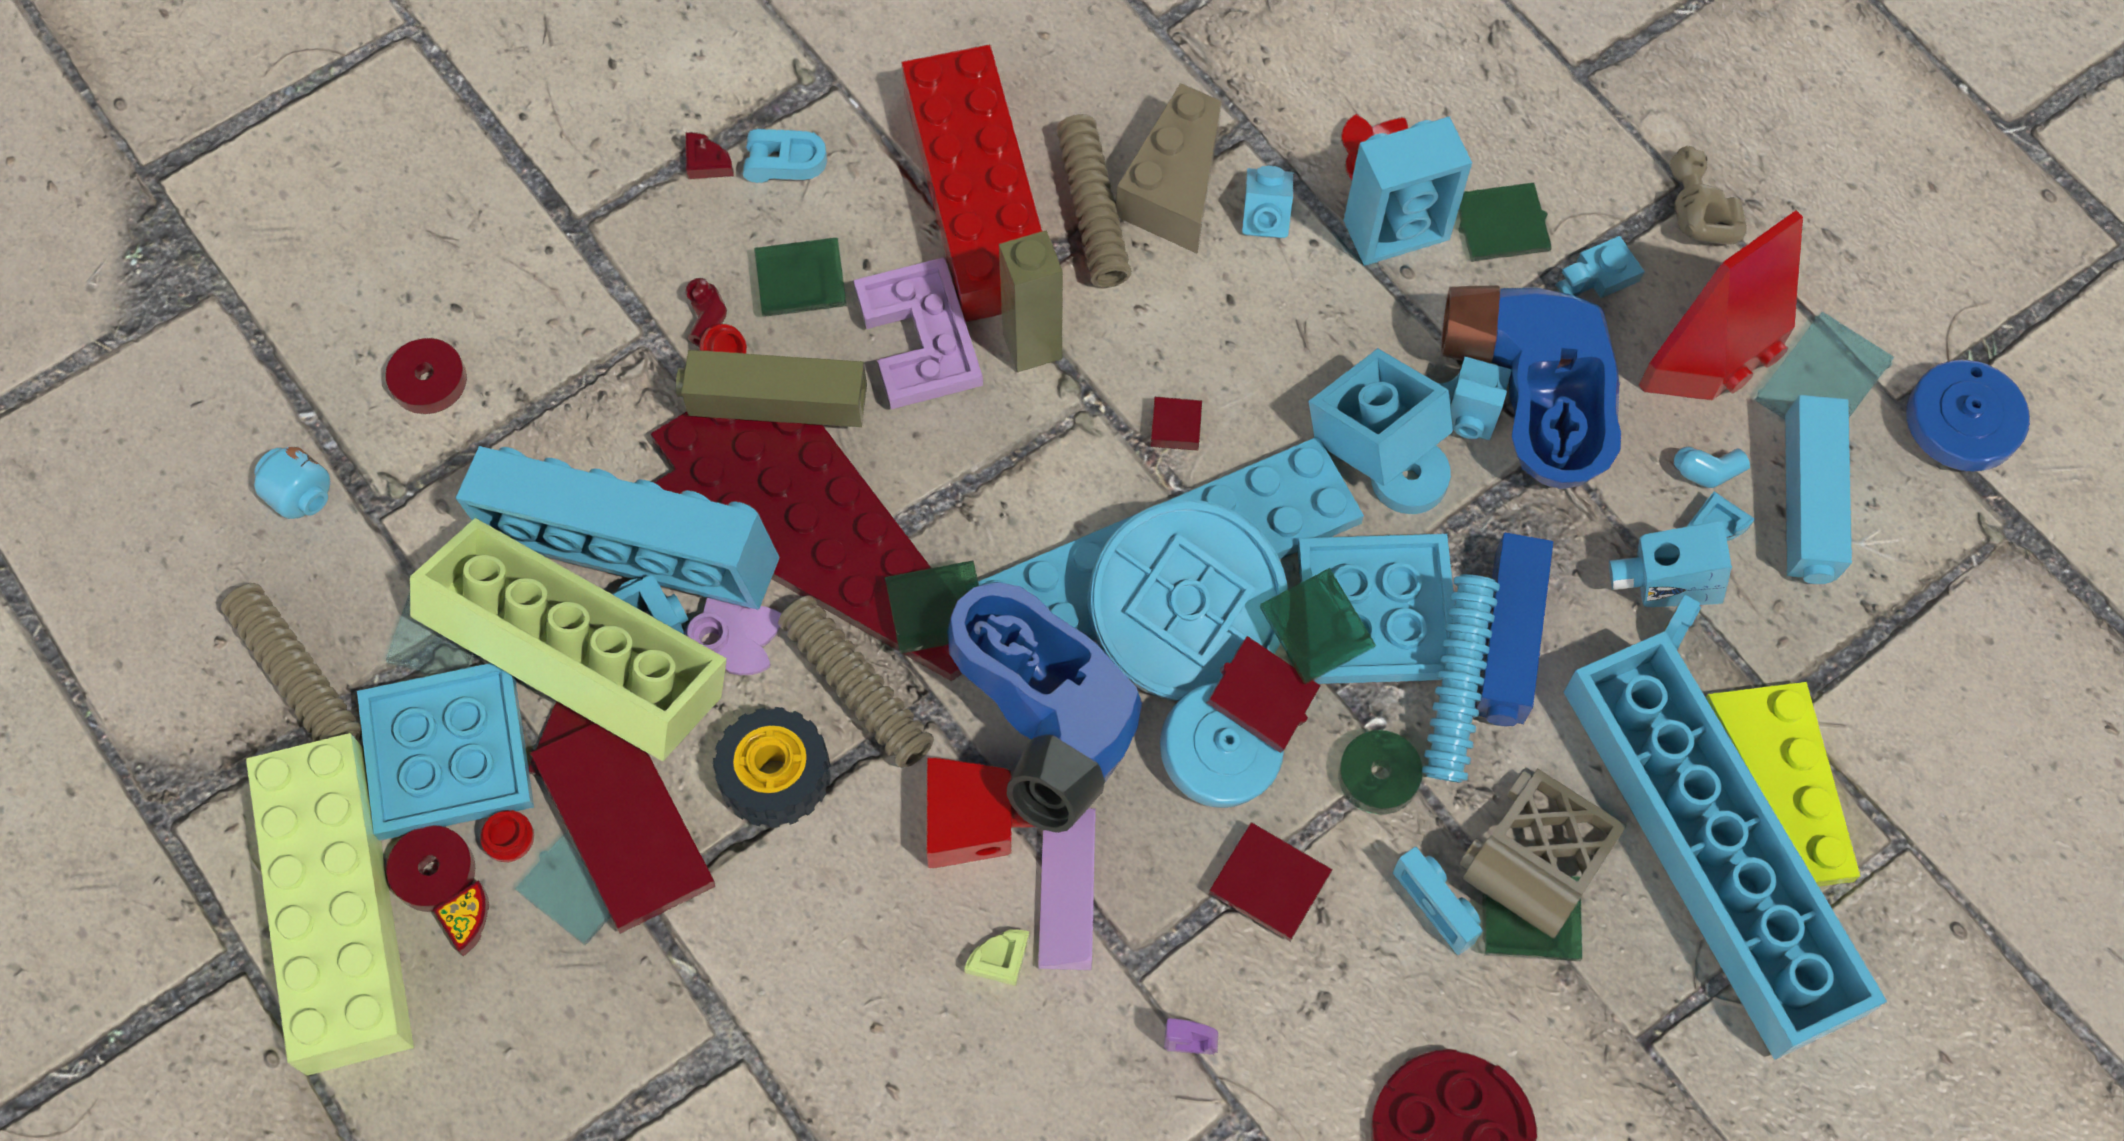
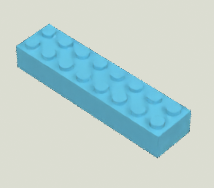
M1666 631L1577 669L1564 690L1566 698L1774 1060L1868 1016L1885 1004L1887 1000Z

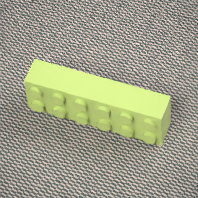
M476 518L410 576L411 618L661 761H664L722 697L727 658Z
M351 733L246 758L287 1063L308 1076L414 1048L382 842L373 833L363 747Z

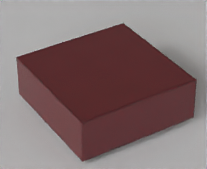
M1155 397L1150 447L1198 451L1203 400Z

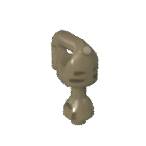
M1693 146L1680 148L1677 154L1671 158L1670 168L1673 176L1684 185V190L1676 197L1674 206L1678 226L1682 233L1699 241L1726 245L1736 244L1743 240L1747 233V227L1741 200L1737 197L1725 198L1724 192L1721 189L1702 183V177L1707 170V155H1705L1704 151L1696 150ZM1723 222L1726 225H1719L1717 223Z

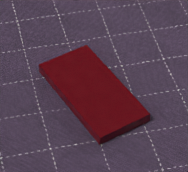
M593 723L530 753L619 934L715 887V881L647 752L602 726Z

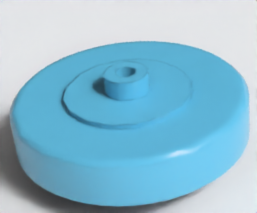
M1212 683L1189 692L1169 711L1160 735L1161 758L1172 782L1192 800L1215 808L1236 807L1251 801L1269 788L1280 771L1284 751L1278 752L1207 704L1208 698L1217 683Z

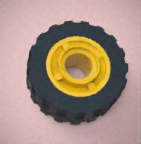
M765 707L755 709L756 712L749 715L745 713L738 717V721L735 724L729 725L724 730V736L721 741L718 740L715 747L716 758H713L715 779L728 808L731 806L734 814L743 820L745 818L756 826H761V824L769 825L770 828L780 827L781 824L786 823L791 825L799 822L798 819L802 816L810 815L815 810L816 804L819 801L822 802L826 795L825 789L827 785H830L831 780L829 770L831 765L822 734H818L817 726L811 720H805L801 713L785 711V708L782 707L768 710ZM781 761L784 763L783 767L775 773L767 774L761 772L762 767L768 762Z

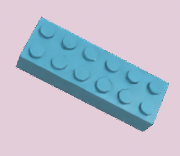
M479 446L456 495V500L471 520L476 518L544 557L632 579H643L653 574L660 586L756 610L760 609L780 558L758 512L746 504L730 502L729 505L712 502L705 496L693 491H683L682 494L663 490L659 485L642 479L632 483L617 479L611 473L594 468L586 472L571 468L567 463L555 458H545L544 461L528 458L521 452L509 447H500L498 451Z

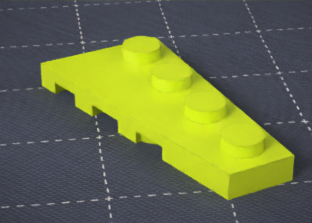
M1807 682L1708 694L1705 698L1817 885L1820 887L1855 882L1860 877V872Z

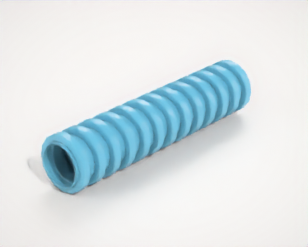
M1460 574V576L1454 578L1453 584L1458 586V590L1451 594V600L1455 602V607L1450 608L1448 615L1453 617L1452 623L1446 625V631L1450 633V637L1443 642V647L1447 648V655H1442L1440 662L1445 664L1444 671L1438 672V678L1442 680V684L1435 689V694L1439 695V702H1434L1432 707L1433 710L1437 711L1436 718L1430 719V726L1434 727V732L1427 736V741L1432 744L1431 750H1425L1424 757L1429 758L1428 766L1422 767V773L1426 774V777L1457 783L1468 780V773L1464 772V766L1469 765L1471 762V758L1466 756L1467 749H1472L1474 744L1473 741L1469 740L1470 733L1476 732V726L1472 724L1473 717H1478L1479 710L1474 707L1475 702L1481 701L1482 696L1480 693H1477L1478 686L1484 684V678L1480 677V671L1485 670L1487 663L1482 661L1483 655L1489 653V647L1485 645V641L1492 636V631L1488 629V623H1493L1495 618L1493 614H1490L1491 608L1497 606V600L1493 598V593L1498 592L1500 584L1495 582L1496 580L1470 574Z

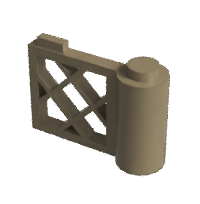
M1537 768L1533 776L1525 771L1521 773L1507 794V797L1515 801L1485 843L1477 838L1473 841L1459 865L1467 869L1462 878L1463 880L1554 939L1627 825ZM1536 789L1554 799L1559 812L1538 813L1533 798ZM1524 808L1526 814L1519 815ZM1589 822L1608 835L1604 841L1583 842L1577 823ZM1564 824L1570 844L1550 845L1543 826ZM1531 827L1537 846L1523 847L1506 836V833L1510 828ZM1595 854L1593 859L1590 861L1588 855ZM1554 857H1576L1582 874L1578 882L1558 869Z

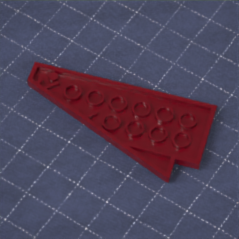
M686 411L650 433L653 443L673 469L672 472L654 482L663 490L682 494L683 491H693L705 496L712 502L729 505L730 502H740L758 512L780 557L771 578L772 580L802 597L813 596L819 607L949 681H953L962 675V672L949 654L947 632L957 603L956 599L823 425L688 416Z

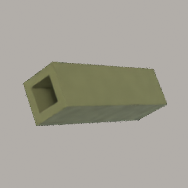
M1047 230L999 244L1002 332L1017 373L1061 360L1063 271Z
M688 350L686 367L678 368L676 395L677 397H683L688 416L862 427L867 391L864 361Z

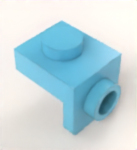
M1262 166L1258 169L1247 168L1243 234L1286 238L1288 236L1293 201V172L1284 171L1276 166Z
M653 574L643 579L635 578L622 584L616 593L612 594L643 612L648 611L653 618L684 634L681 624L688 621V617L675 594L666 598Z

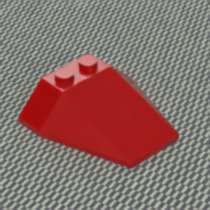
M1797 210L1722 262L1649 362L1638 385L1644 392L1714 400L1727 389L1732 394L1737 392L1753 377V370L1762 364L1769 368L1788 351L1785 343L1795 327L1803 227V216Z

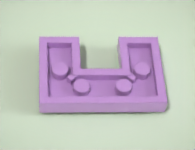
M944 257L853 280L866 329L913 318L922 349L877 360L891 409L983 386V376Z

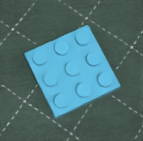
M1447 534L1299 538L1297 551L1308 677L1318 684L1441 680L1438 678V672L1444 671L1445 664L1441 663L1440 659L1442 655H1447V648L1443 647V642L1450 637V633L1446 631V625L1452 623L1453 617L1448 615L1450 608L1455 607V602L1451 600L1453 582Z
M489 663L357 691L373 833L379 841L403 836L414 829L432 825L445 827L491 817L502 811H520L534 808L517 685L513 675Z

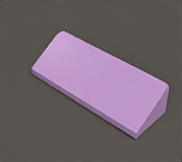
M1088 808L1067 831L1055 833L1043 830L1039 969L1092 970L1096 808Z

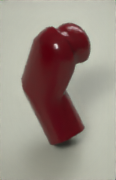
M695 278L688 283L685 293L687 298L691 300V305L698 319L687 337L691 343L700 347V341L704 332L713 325L723 324L727 316V308L714 284H709L704 278Z

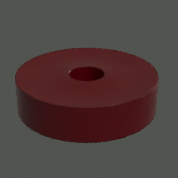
M435 338L413 340L400 347L390 358L385 375L387 386L396 402L402 408L416 414H433L449 408L460 398L467 382L466 368L458 352L447 342ZM427 372L433 373L429 379L420 380L423 374Z
M432 825L414 829L404 835L393 847L387 861L386 871L391 889L407 906L423 912H434L433 909L472 885L476 866L470 847L459 834L449 828ZM433 861L439 862V868L433 875L426 876L423 874V870L428 863Z

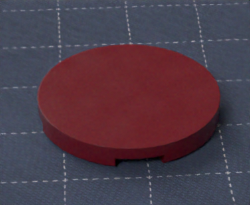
M1453 1049L1424 1053L1398 1068L1382 1088L1376 1100L1371 1119V1141H1536L1537 1126L1531 1104L1516 1080L1498 1064L1494 1065L1478 1056L1457 1052V1050Z

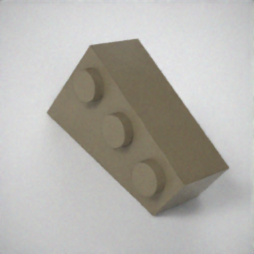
M1182 83L1179 84L1117 185L1116 214L1119 219L1198 254L1218 136L1221 100Z

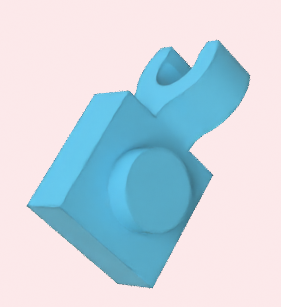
M1618 236L1581 252L1575 264L1563 269L1562 274L1566 279L1557 282L1556 287L1561 293L1574 296L1594 288L1599 297L1603 298L1640 282L1645 271L1622 238Z

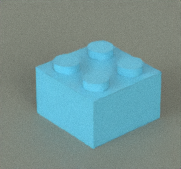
M1378 348L1308 401L1314 438L1318 437L1327 451L1382 486L1387 485L1453 432L1449 390Z

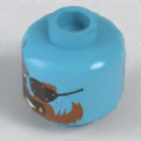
M275 448L267 452L257 463L254 472L255 491L260 498L281 516L287 519H298L305 515L311 516L318 513L327 503V493L331 483L329 473L301 448Z

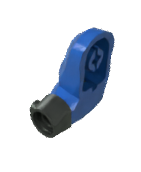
M1001 582L974 587L957 601L947 631L949 654L962 674L997 703L1007 721L1020 734L1031 739L1026 745L1007 785L1006 793L1011 806L1024 820L1041 830L1055 833L1067 831L1103 793L1105 782L1125 756L1138 728L1142 706L1140 695L1136 686L1094 641L1051 613L1036 596L1024 588Z

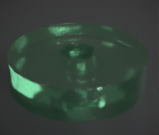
M1384 730L1369 731L1353 739L1346 747L1338 769L1339 784L1346 798L1362 811L1377 815L1395 813L1406 807L1415 797L1423 776L1422 762L1414 746L1404 737ZM1375 766H1382L1387 769L1389 777L1379 779L1373 775L1371 769Z

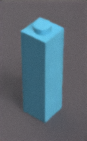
M1799 395L1785 414L1787 576L1802 577L1805 582L1810 584H1827L1837 580L1852 564L1848 399Z

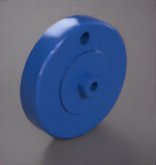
M1973 360L1947 361L1928 370L1913 388L1906 406L1908 427L1914 440L1922 450L1941 464L1963 471L1989 470L2006 462L2024 442L2030 426V413L2027 401L2013 380L1993 366Z

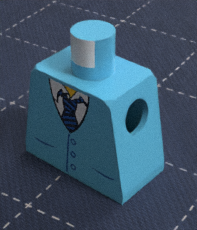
M1724 521L1644 534L1639 537L1637 557L1609 560L1612 590L1640 587L1643 606L1648 608L1678 606L1684 595L1700 602V605L1723 604L1732 569Z

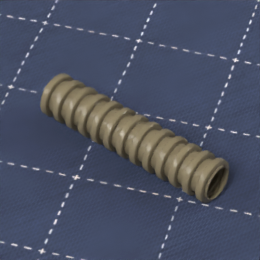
M1085 114L1072 115L1059 122L1056 127V133L1059 138L1060 149L1062 150V159L1065 162V172L1068 174L1067 180L1070 185L1071 196L1073 197L1076 219L1079 222L1078 226L1079 232L1082 235V245L1085 247L1084 254L1088 259L1087 267L1090 271V280L1093 285L1098 287H1115L1129 279L1131 276V266L1128 264V254L1125 251L1126 245L1122 239V229L1119 227L1120 220L1116 214V204L1113 202L1114 195L1111 191L1110 180L1108 179V170L1105 166V157L1102 154V145L1099 142L1097 124L1092 116Z
M250 583L239 586L231 591L224 598L221 604V611L226 617H229V622L237 629V633L242 640H245V645L253 652L255 659L262 663V669L266 674L270 675L272 683L278 686L279 693L284 698H287V704L291 709L295 710L296 717L303 721L304 728L308 733H312L311 738L313 741L351 733L359 742L362 738L361 725L355 722V716L351 711L347 710V705L344 701L338 698L339 694L337 691L330 687L329 680L326 676L322 675L319 666L313 664L314 659L308 652H305L306 648L304 645L297 641L296 634L293 630L289 629L285 619L281 618V613L273 606L270 598L265 595L263 588L259 584Z
M813 596L800 597L790 603L783 610L778 620L779 627L784 631H788V638L793 642H798L797 648L801 653H807L806 657L810 664H817L816 669L820 675H827L826 682L830 687H837L835 691L838 697L842 699L847 698L845 701L846 706L850 710L856 709L855 716L859 721H866V730L870 733L876 732L875 740L878 744H886L885 752L889 756H896L895 764L898 767H909L921 760L932 747L934 742L933 735L929 732L923 733L924 725L920 721H913L914 713L910 709L903 710L904 702L898 697L893 698L894 690L890 686H884L885 682L881 675H874L875 669L870 663L864 664V655L858 651L854 652L855 645L853 642L845 641L846 636L842 630H835L836 623L833 619L826 618V611L822 607H816L817 601Z

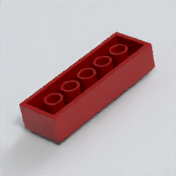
M991 44L903 61L901 65L904 94L954 289L964 320L969 322L1002 315L999 244L1042 232Z

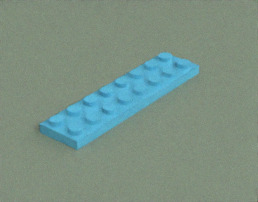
M1318 437L1166 501L1200 500L1215 503L1235 511L1263 533L1273 546L1279 559L1298 552L1299 538L1333 537L1362 524L1364 518L1361 509ZM1133 516L966 587V593L974 587L994 582L1020 586L1036 596L1051 613L1084 633L1092 641H1095L1096 638L1092 630L1088 610V590L1092 570L1099 553L1108 539L1121 525Z

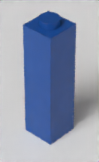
M1506 532L1503 533L1495 552L1492 579L1500 584L1498 592L1493 593V598L1497 600V606L1491 608L1490 614H1493L1495 618L1493 623H1488V629L1492 631V636L1485 641V645L1489 647V653L1483 655L1482 661L1486 662L1487 666L1485 670L1480 671V677L1484 678V684L1478 686L1477 693H1480L1482 696L1481 701L1475 702L1474 708L1479 710L1478 716L1485 717L1489 723L1509 727L1517 723L1524 725L1534 705L1554 541Z

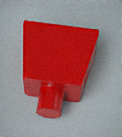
M927 758V859L929 868H940L1007 856L1012 853L1011 828L1035 827L1024 820L1009 802L1006 792L1011 778L1010 770L941 758Z

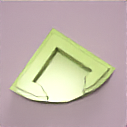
M1007 930L988 939L973 950L966 962L965 973L1016 986L1030 936L1029 931Z

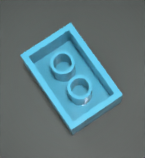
M1450 116L1436 121L1423 120L1408 129L1392 134H1376L1360 143L1343 221L1364 266L1450 240L1472 166V161Z

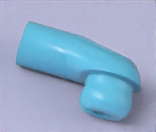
M1683 447L1674 457L1675 468L1680 471L1682 476L1706 488L1717 487L1750 468L1747 455L1739 448L1717 458L1693 447Z

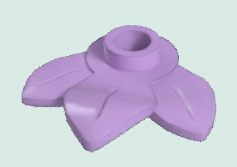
M707 597L703 613L697 615L689 622L684 635L727 658L725 670L728 673L754 675L767 670L771 666L768 655L762 647L767 645L780 629L778 620L781 612L765 606H760V609L756 610ZM715 633L719 636V639L714 644L705 645L701 642L706 634Z

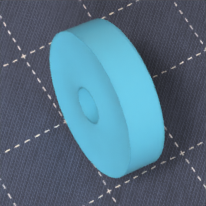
M1435 446L1387 485L1382 486L1371 479L1374 493L1385 506L1403 514H1420L1433 509L1442 501L1450 482L1451 469L1443 451L1438 446ZM1413 471L1419 478L1415 480L1407 479L1404 477L1403 472Z

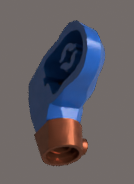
M1499 285L1449 287L1442 327L1441 355L1462 361L1464 357H1469L1512 369L1508 383L1510 402L1515 413L1512 441L1522 469L1541 484L1558 489L1580 487L1607 471L1621 450V429L1618 421L1620 382L1605 314L1601 307L1571 294L1536 287L1500 288Z

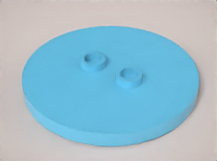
M1176 500L1145 509L1121 525L1112 534L1099 553L1092 570L1088 590V610L1092 630L1099 647L1137 688L1151 695L1167 700L1179 701L1198 687L1218 683L1222 677L1220 668L1225 663L1231 662L1242 641L1247 636L1275 654L1283 638L1288 620L1289 593L1280 559L1273 546L1255 525L1235 511L1215 503L1200 500Z

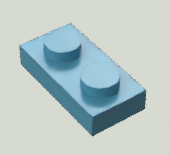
M1416 846L1401 856L1392 873L1457 956L1473 946L1483 932L1478 925L1481 922L1478 913L1469 901L1463 897L1458 899L1445 883L1447 877L1444 870L1433 857L1429 855L1424 857Z

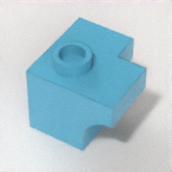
M1464 357L1457 377L1446 383H1438L1449 390L1452 428L1458 435L1468 439L1482 438L1490 441L1504 404L1512 369Z

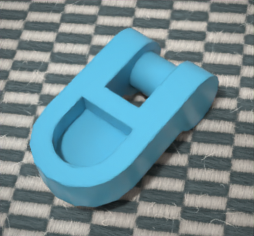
M751 130L748 133L746 145L747 150L750 152V157L744 161L743 176L748 181L755 183H764L769 179H813L819 176L826 168L828 161L825 143L821 137L807 131ZM773 151L780 152L779 157H768V155Z

